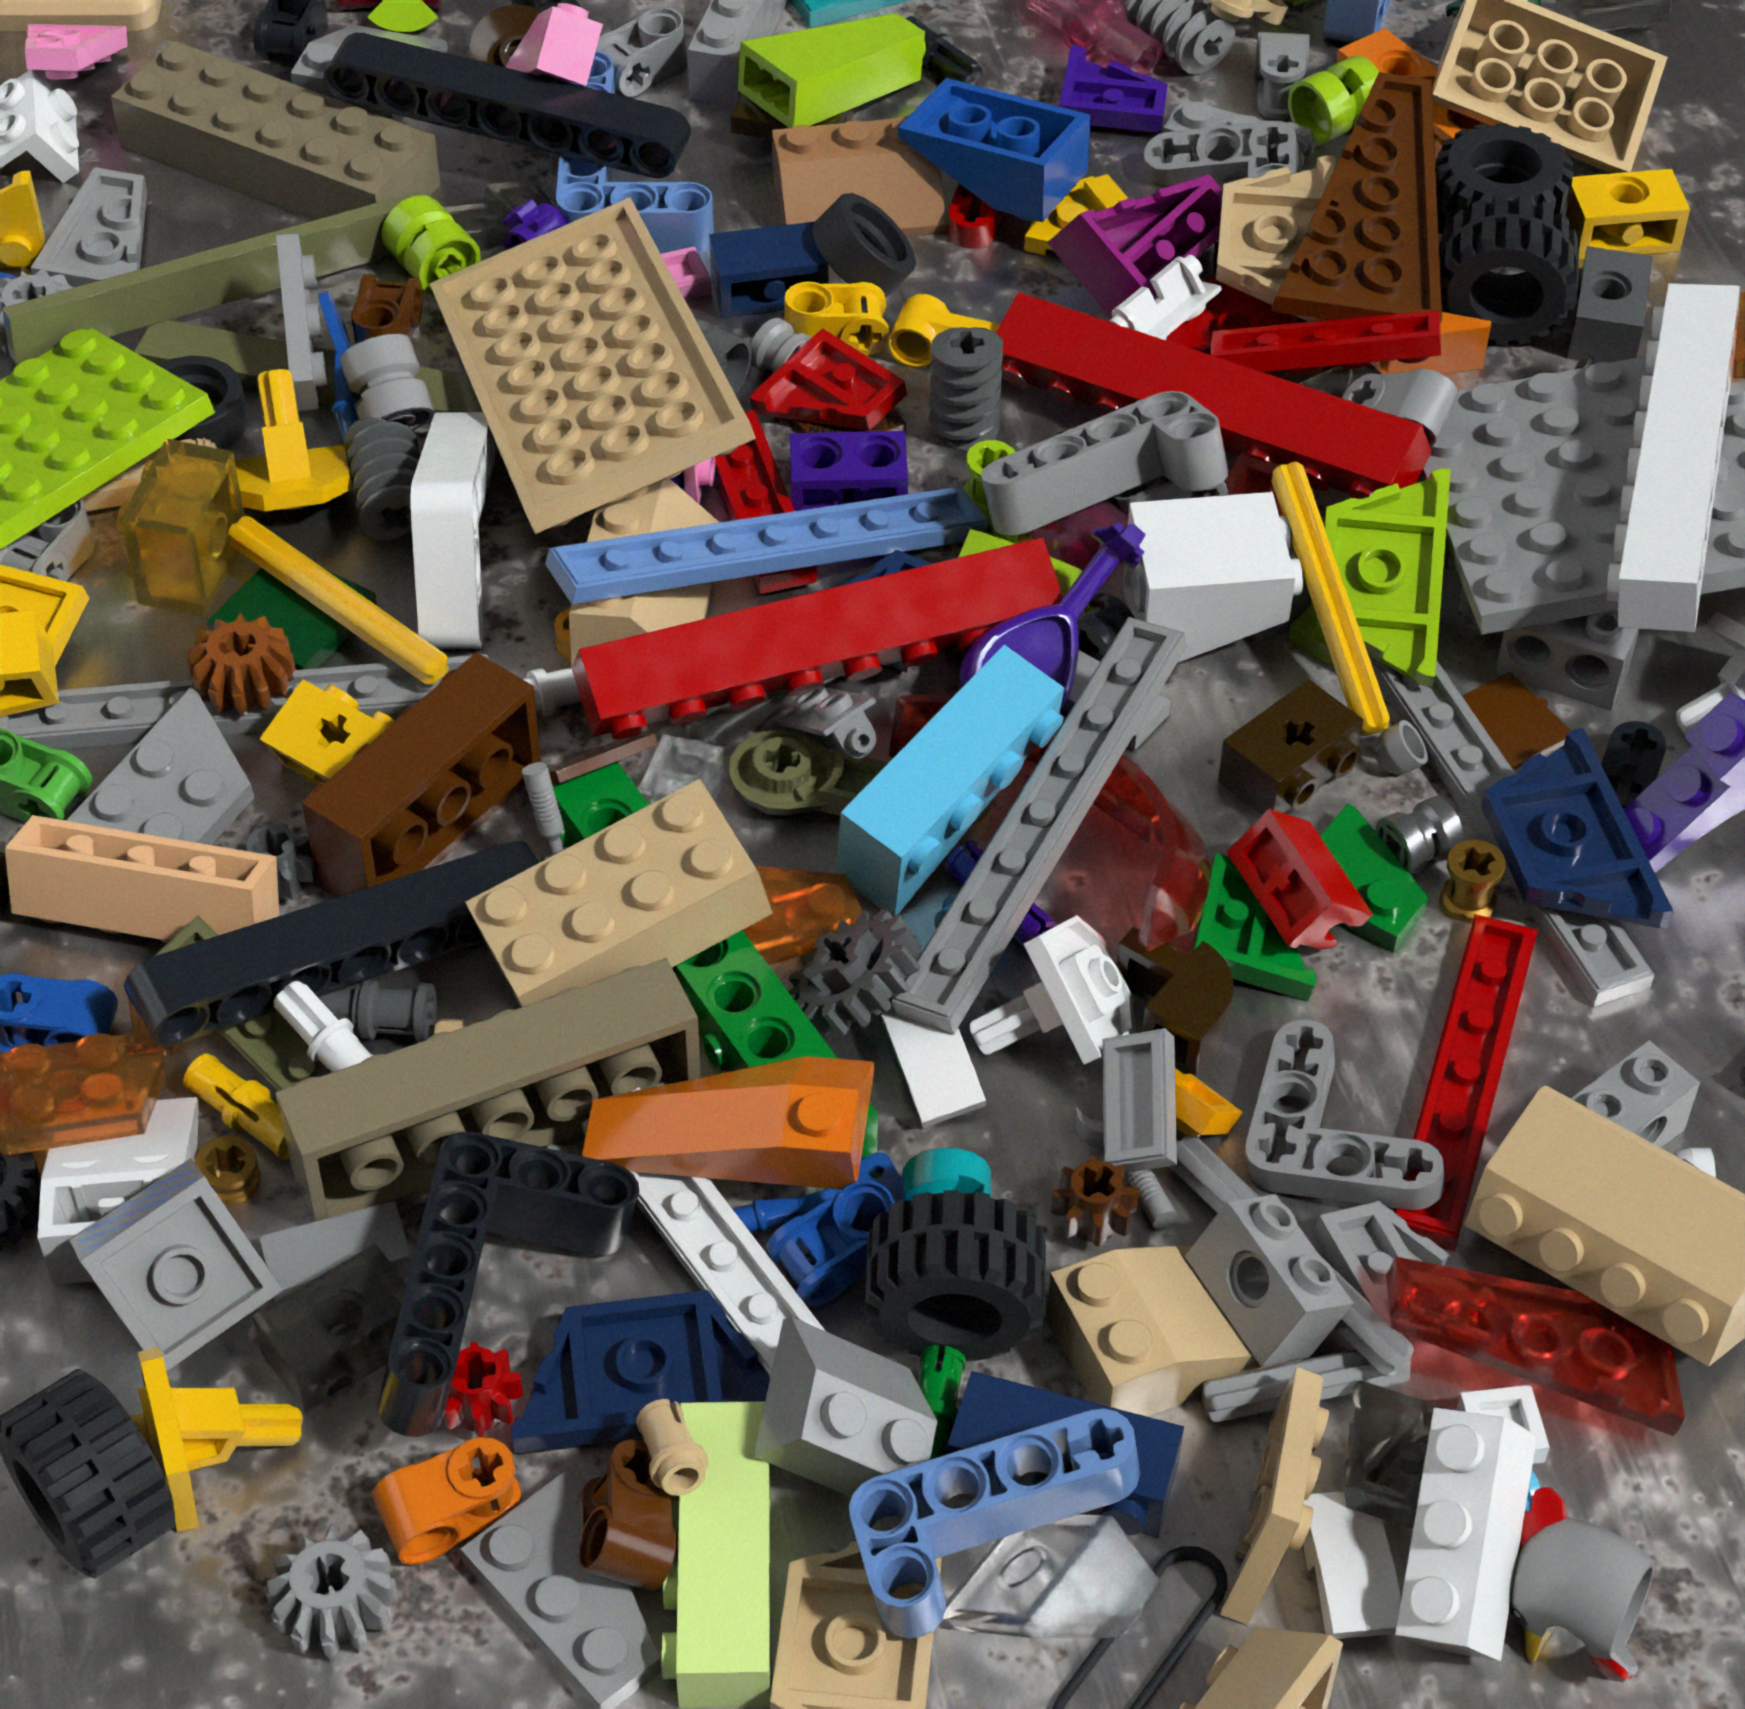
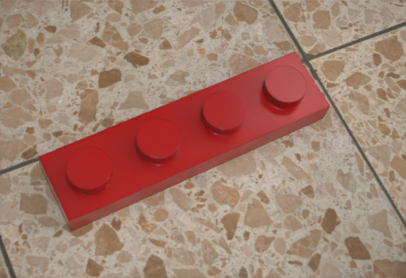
M1440 310L1218 330L1212 332L1210 355L1261 372L1284 370L1290 374H1302L1313 370L1315 367L1341 365L1348 369H1358L1366 367L1372 362L1398 360L1407 364L1419 363L1432 356H1442Z
M755 410L745 412L756 439L738 446L737 449L729 454L715 456V477L731 520L795 511L757 414ZM817 565L753 575L759 593L762 594L816 583Z

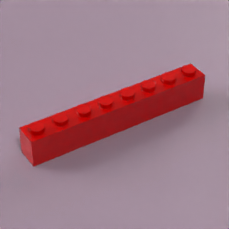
M1021 292L1017 293L996 331L1004 340L1002 378L1016 387L1026 389L1033 385L1047 390L1050 395L1063 403L1076 405L1080 401L1096 407L1103 415L1161 392L1179 391L1186 393L1218 418L1225 453L1228 452L1243 457L1250 465L1266 473H1273V470L1280 465L1299 462L1304 466L1310 487L1319 491H1327L1330 487L1348 493L1351 498L1364 499L1371 496L1375 490L1398 483L1399 488L1415 484L1432 453L1421 424Z
M1042 537L581 648L578 650L571 669L592 737L610 733L612 739L620 740L643 733L648 729L647 724L670 718L673 725L686 724L704 717L707 714L706 709L729 704L731 710H742L763 702L766 699L765 694L787 689L790 696L802 695L815 687L823 686V680L845 675L847 681L866 679L879 673L882 670V665L902 661L904 667L919 666L939 656L938 651L958 646L961 653H967L980 635L994 625L1030 609L1058 604L1063 598V594L1044 538Z

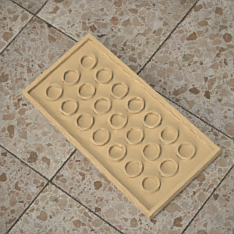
M631 197L429 283L535 534L551 527L563 526L576 516L606 503L618 502L629 493L659 480L674 478L689 467L715 456L729 454L737 449L738 446L756 439L749 419Z

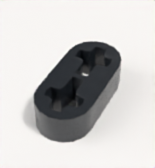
M1630 721L1617 726L1610 736L1601 762L1615 794L1619 784L1630 787L1626 799L1617 797L1623 809L1658 778L1664 759L1666 739L1663 733L1655 726L1646 722ZM1631 748L1642 751L1639 762L1627 759Z

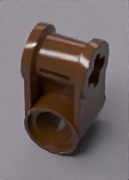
M363 274L359 285L358 297L351 311L355 345L367 339L387 334H402L412 339L414 330L418 327L422 315L423 288L420 278H409L407 283L377 281L374 275Z
M632 1439L619 1442L608 1456L607 1470L601 1477L591 1479L579 1492L580 1542L578 1546V1564L582 1572L644 1590L656 1591L667 1578L673 1564L676 1551L675 1529L672 1527L671 1494L657 1487L649 1475V1464L652 1459L645 1442Z

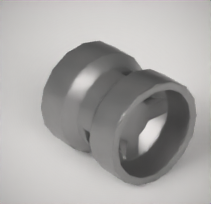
M1433 796L1417 803L1410 814L1396 812L1380 819L1375 830L1411 875L1422 871L1426 867L1427 861L1431 859L1436 861L1447 860L1453 846L1465 840L1464 831L1455 810L1440 796Z

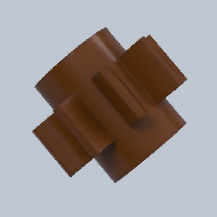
M1090 1156L1088 1161L1081 1163L1074 1170L1066 1166L1061 1169L1060 1189L1052 1191L1051 1214L1057 1216L1066 1215L1064 1236L1069 1238L1075 1235L1081 1240L1093 1242L1094 1246L1097 1247L1115 1232L1122 1236L1128 1234L1130 1214L1137 1211L1139 1189L1123 1187L1125 1167L1123 1165L1115 1167L1108 1162L1096 1160L1095 1156Z

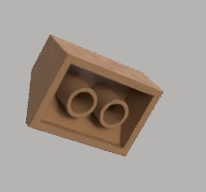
M909 115L894 119L852 120L840 124L799 125L792 128L772 130L773 183L782 225L814 222L842 194L854 193L865 197L880 207L897 224L906 237L946 233L941 169L898 137V127Z

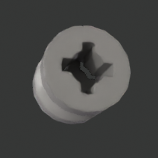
M778 317L770 319L760 327L751 341V366L764 373L770 371L774 373L812 337L804 333L795 334L792 325Z

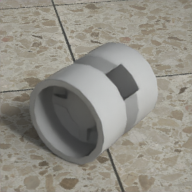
M387 334L373 337L357 343L341 355L340 364L348 388L353 394L361 396V399L354 405L359 420L382 418L389 422L407 425L412 430H416L433 418L435 410L426 383L421 379L415 378L420 371V365L411 339L407 335Z

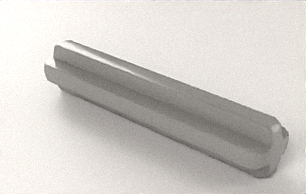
M1354 1349L1207 1380L1202 1384V1403L1208 1419L1217 1423L1274 1411L1296 1367L1324 1377L1321 1401L1405 1383L1410 1379L1411 1365L1404 1371H1399L1393 1377H1386Z

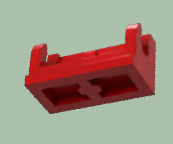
M1268 809L1226 852L1289 947L1297 948L1302 944L1317 949L1333 948L1338 943L1328 931L1330 928L1339 923H1346L1348 926H1362L1373 915L1310 821Z

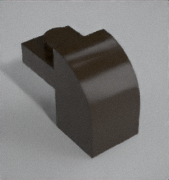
M1133 926L1119 942L1117 965L1131 993L1149 1003L1144 1010L1142 1032L1164 1028L1174 1036L1175 1068L1185 1074H1192L1198 1078L1221 1050L1227 1036L1233 995V978L1230 968L1217 950L1204 941L1187 957L1178 952L1167 941L1155 939Z

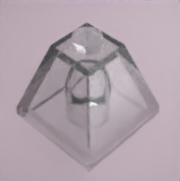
M1078 1514L997 1539L946 1601V1611L942 1622L938 1626L941 1629L1026 1638H1119L1123 1632L1130 1629L1140 1619L1143 1613V1605L1161 1584V1581L1112 1516Z

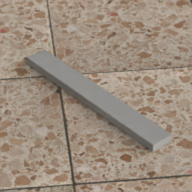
M1131 617L1127 618L917 959V963L920 965L919 971L907 976L904 980L910 988L907 992L896 994L893 998L892 1004L896 1015L955 1034L1187 648L1184 632Z
M481 654L488 659V654ZM472 655L448 657L447 665L449 671L457 669ZM395 662L303 669L293 672L294 680L288 682L286 698H270L268 711L254 706L248 708L244 716L241 717L235 707H231L218 714L211 702H204L223 736L265 732L298 684L304 679L323 691L329 684L340 688L358 702L359 707L357 710L370 717L376 711H380L396 721L406 708L417 704L439 684L442 678L435 685H426ZM192 679L58 690L59 704L0 717V728L9 730L18 736L49 748L60 750L139 743L189 688L194 690Z
M1369 656L1382 694L1399 719L1408 721L1418 731L1426 746L1429 764L1481 840L1495 845L1500 850L1481 809V804L1486 789L1505 776L1516 775L1438 661H1436V675L1433 687H1426ZM1506 863L1505 877L1593 1007L1651 988L1654 973L1617 920L1525 903Z

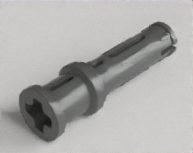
M365 980L364 983H359L356 989L343 988L318 997L338 1020L343 1018L349 1019L354 1026L353 1031L355 1035L360 1036L361 1039L374 1040L377 1034L380 1033L414 1035L417 1042H423L433 1036L437 998L435 987L430 983H421L417 989L381 988L378 981Z

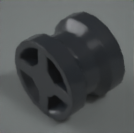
M1096 594L1085 607L1084 613H1081L1077 618L1079 650L1101 662L1127 618H1135L1129 607L1112 594Z

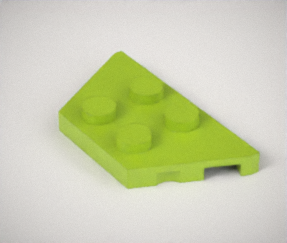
M1447 468L1434 470L1431 472L1430 479L1403 488H1399L1398 483L1375 490L1367 498H1351L1327 506L1324 527L1368 655L1426 687H1433L1436 675L1451 469ZM1316 614L1315 625L1321 628Z

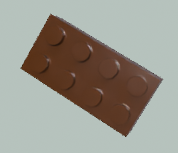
M476 652L457 669L446 673L432 691L414 706L406 708L398 716L396 722L373 742L363 745L355 753L352 760L329 780L321 782L314 787L308 798L302 802L317 886L337 898L436 866L525 786L522 774L523 768L529 764L541 762L534 686Z

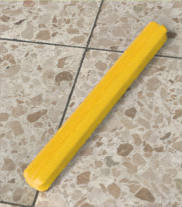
M1299 462L1280 465L1273 470L1271 482L1282 514L1288 518L1291 541L1297 558L1300 561L1302 573L1347 706L1364 719L1361 736L1383 732L1388 728L1390 717L1304 466Z
M242 516L237 523L230 525L227 532L231 536L229 543L233 548L426 685H435L440 678L448 673V657L446 654L250 516Z

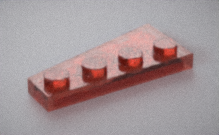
M1395 1256L1386 1274L1391 1329L1673 1437L1677 1434L1685 1420V1413L1673 1346L1581 1292Z

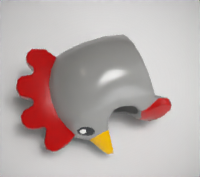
M1541 1487L1535 1490L1532 1496L1531 1510H1525L1509 1610H1511L1523 1627L1525 1652L1527 1659L1532 1663L1536 1661L1550 1634L1559 1626L1567 1629L1586 1645L1590 1654V1660L1603 1675L1611 1681L1623 1683L1627 1679H1631L1638 1671L1637 1663L1626 1647V1644L1645 1603L1655 1571V1561L1635 1544L1612 1531L1590 1522L1567 1517L1565 1501L1552 1487Z

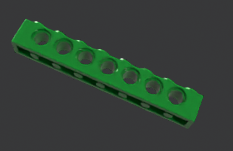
M618 761L553 787L564 825L560 836L563 848H569L649 805ZM743 930L672 967L698 1016V1031L701 1037V1045L709 1064L717 1073L722 1071L731 1072L804 1056L838 1059ZM869 1102L861 1160L878 1152V1112L871 1102Z

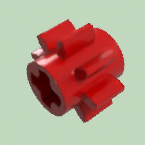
M475 1341L471 1342L468 1348L459 1351L444 1414L447 1429L451 1430L461 1425L467 1430L475 1431L477 1437H483L486 1430L495 1427L500 1422L507 1424L513 1422L509 1400L522 1397L523 1387L521 1374L510 1372L509 1355L506 1349H502L495 1354L489 1349L479 1347Z

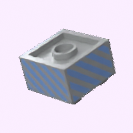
M192 1158L70 1240L80 1262L143 1351L160 1347L166 1371L283 1291Z

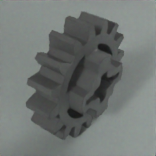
M882 909L873 918L868 911H864L857 918L855 924L849 926L844 919L839 922L836 934L830 930L818 937L817 942L814 944L817 949L814 953L809 952L801 955L799 959L805 966L802 970L790 974L788 980L794 987L788 992L822 1037H825L832 1029L839 1036H844L853 1022L858 1021L864 1028L869 1025L872 1012L878 1016L882 1012L889 1011L893 1000L891 996L894 993L907 992L910 987L904 981V978L919 971L920 965L914 958L923 952L922 947L916 941V935L898 914L892 917L887 909Z

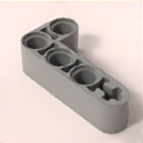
M1168 391L1149 396L988 464L982 470L981 479L994 530L1002 535H1020L1163 475L1181 489L1187 491L1207 490L1224 482L1228 477V467L1218 418L1188 394L1179 391Z

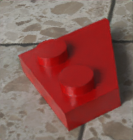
M822 328L749 396L752 411L755 410L758 415L870 431L907 396V390L903 379Z

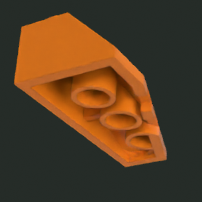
M804 1056L592 1100L582 1156L611 1162L631 1172L843 1190L847 1185L857 1182L859 1177L874 1074V1062Z

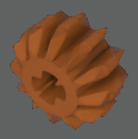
M240 612L235 622L225 623L215 618L213 631L203 630L196 632L195 646L188 650L189 658L187 659L189 673L192 677L194 690L198 692L203 702H211L218 714L231 707H235L241 717H243L246 710L254 706L268 711L270 698H286L288 682L294 680L295 663L293 653L290 652L288 638L284 635L282 628H275L269 625L265 616L259 617L252 622H247Z

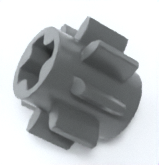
M288 824L256 827L249 835L246 845H235L234 847L237 850L276 856L279 902L296 899V895L301 890L303 882H314L315 880L308 836L295 839L293 833L288 829Z

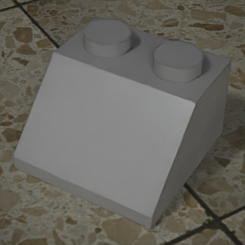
M792 1316L783 1319L754 1457L852 1497L853 1493L862 1483L873 1477L930 1460L937 1419L910 1368Z

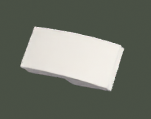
M891 1004L889 1011L880 1014L923 1128L986 1106L985 1096L959 1028L955 1034H951L896 1015L893 1004Z
M1371 1489L1311 1494L1303 1503L1314 1510L1303 1547L1307 1571H1315L1325 1633L1332 1635L1336 1639L1395 1634L1402 1597L1385 1528Z

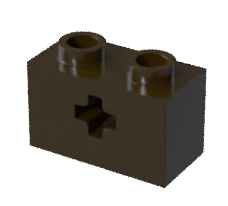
M1308 679L1223 740L1218 782L1260 815H1263L1268 809L1284 814L1292 808L1298 810L1312 799L1320 787L1334 777H1344L1354 768L1361 755L1359 743L1364 719Z

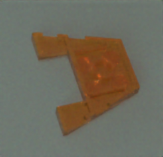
M128 997L133 1030L130 1034L111 1036L97 1033L85 1036L77 1042L50 1046L23 1044L11 1049L9 1052L0 1053V1152L5 1156L144 1134L165 1081L163 1071L168 1056L175 1054L178 1044L171 1046L158 1044Z

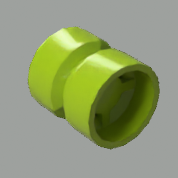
M1357 55L1328 67L1326 71L1314 73L1295 82L1290 88L1288 95V108L1292 122L1298 124L1299 127L1304 126L1306 129L1309 128L1311 132H1314L1313 135L1316 137L1315 141L1317 142L1316 146L1326 144L1345 135L1349 130L1354 129L1379 73L1378 69L1367 58Z
M415 195L401 201L390 211L384 220L381 231L384 246L402 267L408 271L412 278H420L422 288L428 294L434 296L429 283L476 264L481 260L480 248L476 242L454 221L443 206L430 196Z

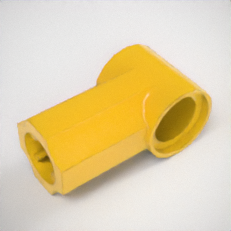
M916 294L910 296L905 301L889 335L887 346L890 354L899 363L908 367L921 368L931 363V343L938 333L949 328L958 327L986 328L996 333L1000 324L950 313L946 305L938 298L928 294Z

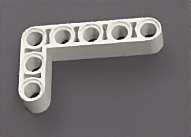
M483 412L434 413L411 484V525L418 635L439 650L482 649L483 602L478 524L495 463L496 441Z

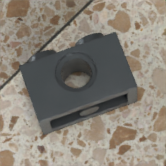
M1587 246L1583 267H1578L1577 301L1574 309L1569 310L1568 319L1561 326L1560 335L1571 336L1567 359L1592 363H1611L1637 357L1644 328L1653 256Z

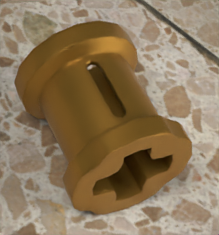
M1470 839L1459 842L1450 850L1447 859V870L1450 879L1444 883V888L1439 898L1442 911L1449 918L1466 924H1472L1474 914L1491 918L1498 898L1494 886L1503 878L1506 865L1503 853L1495 845L1483 840Z

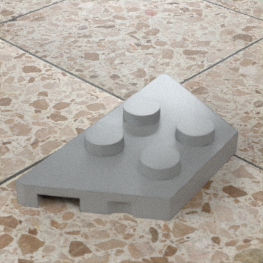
M189 688L66 821L212 845L254 799V793L251 783L198 692Z

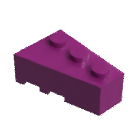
M1208 174L1159 189L1150 196L1136 200L1132 197L1119 201L1115 206L1097 212L1089 210L1080 213L1047 243L1107 315L1112 318V310L1141 287L1149 288L1154 298L1157 294L1150 279L1176 257L1185 258L1187 255H1192L1197 259L1219 239L1223 190L1212 176Z

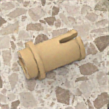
M660 1399L647 1404L640 1410L636 1418V1425L644 1438L652 1459L649 1464V1475L657 1487L671 1495L680 1496L693 1492L705 1479V1471L708 1467L706 1452L701 1445L693 1442L684 1420V1412L678 1402L674 1401L670 1406L669 1399Z

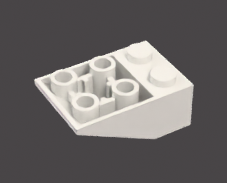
M197 1097L60 1108L41 1177L37 1237L53 1285L94 1281L80 1262L70 1240L188 1159L192 1158L195 1162L198 1149L199 1102Z

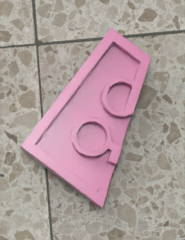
M28 24L25 42L26 70H45V75L48 79L78 77L77 71L95 69L94 63L111 61L112 54L128 47L126 26Z

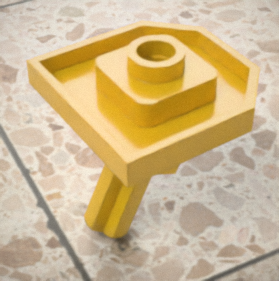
M275 369L260 373L257 381L265 426L262 427V435L266 455L230 460L235 506L265 512L280 509L297 510L309 505L326 503L351 490L344 444L307 449L303 422L299 421L292 373L285 369Z
M160 1347L140 1351L137 1353L144 1387L138 1388L142 1413L130 1417L149 1445L168 1483L174 1502L177 1533L199 1527L189 1471L227 1462L236 1446L295 1445L301 1438L302 1412L299 1408L293 1407L290 1404H239L235 1388H170Z

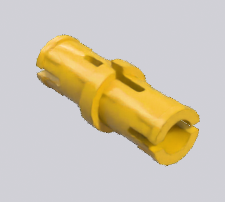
M205 1053L196 1058L187 1068L184 1075V1088L198 1095L221 1112L223 1123L236 1133L246 1131L271 1149L280 1159H290L277 1103L270 1099L269 1089L257 1080L245 1081L220 1063L219 1059L214 1055Z

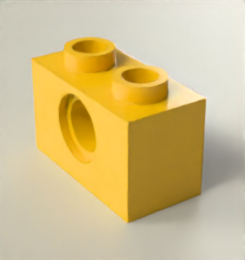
M1661 169L1573 177L1566 217L1569 220V229H1575L1578 238L1579 260H1584L1587 246L1643 255L1680 252L1690 208L1673 170Z

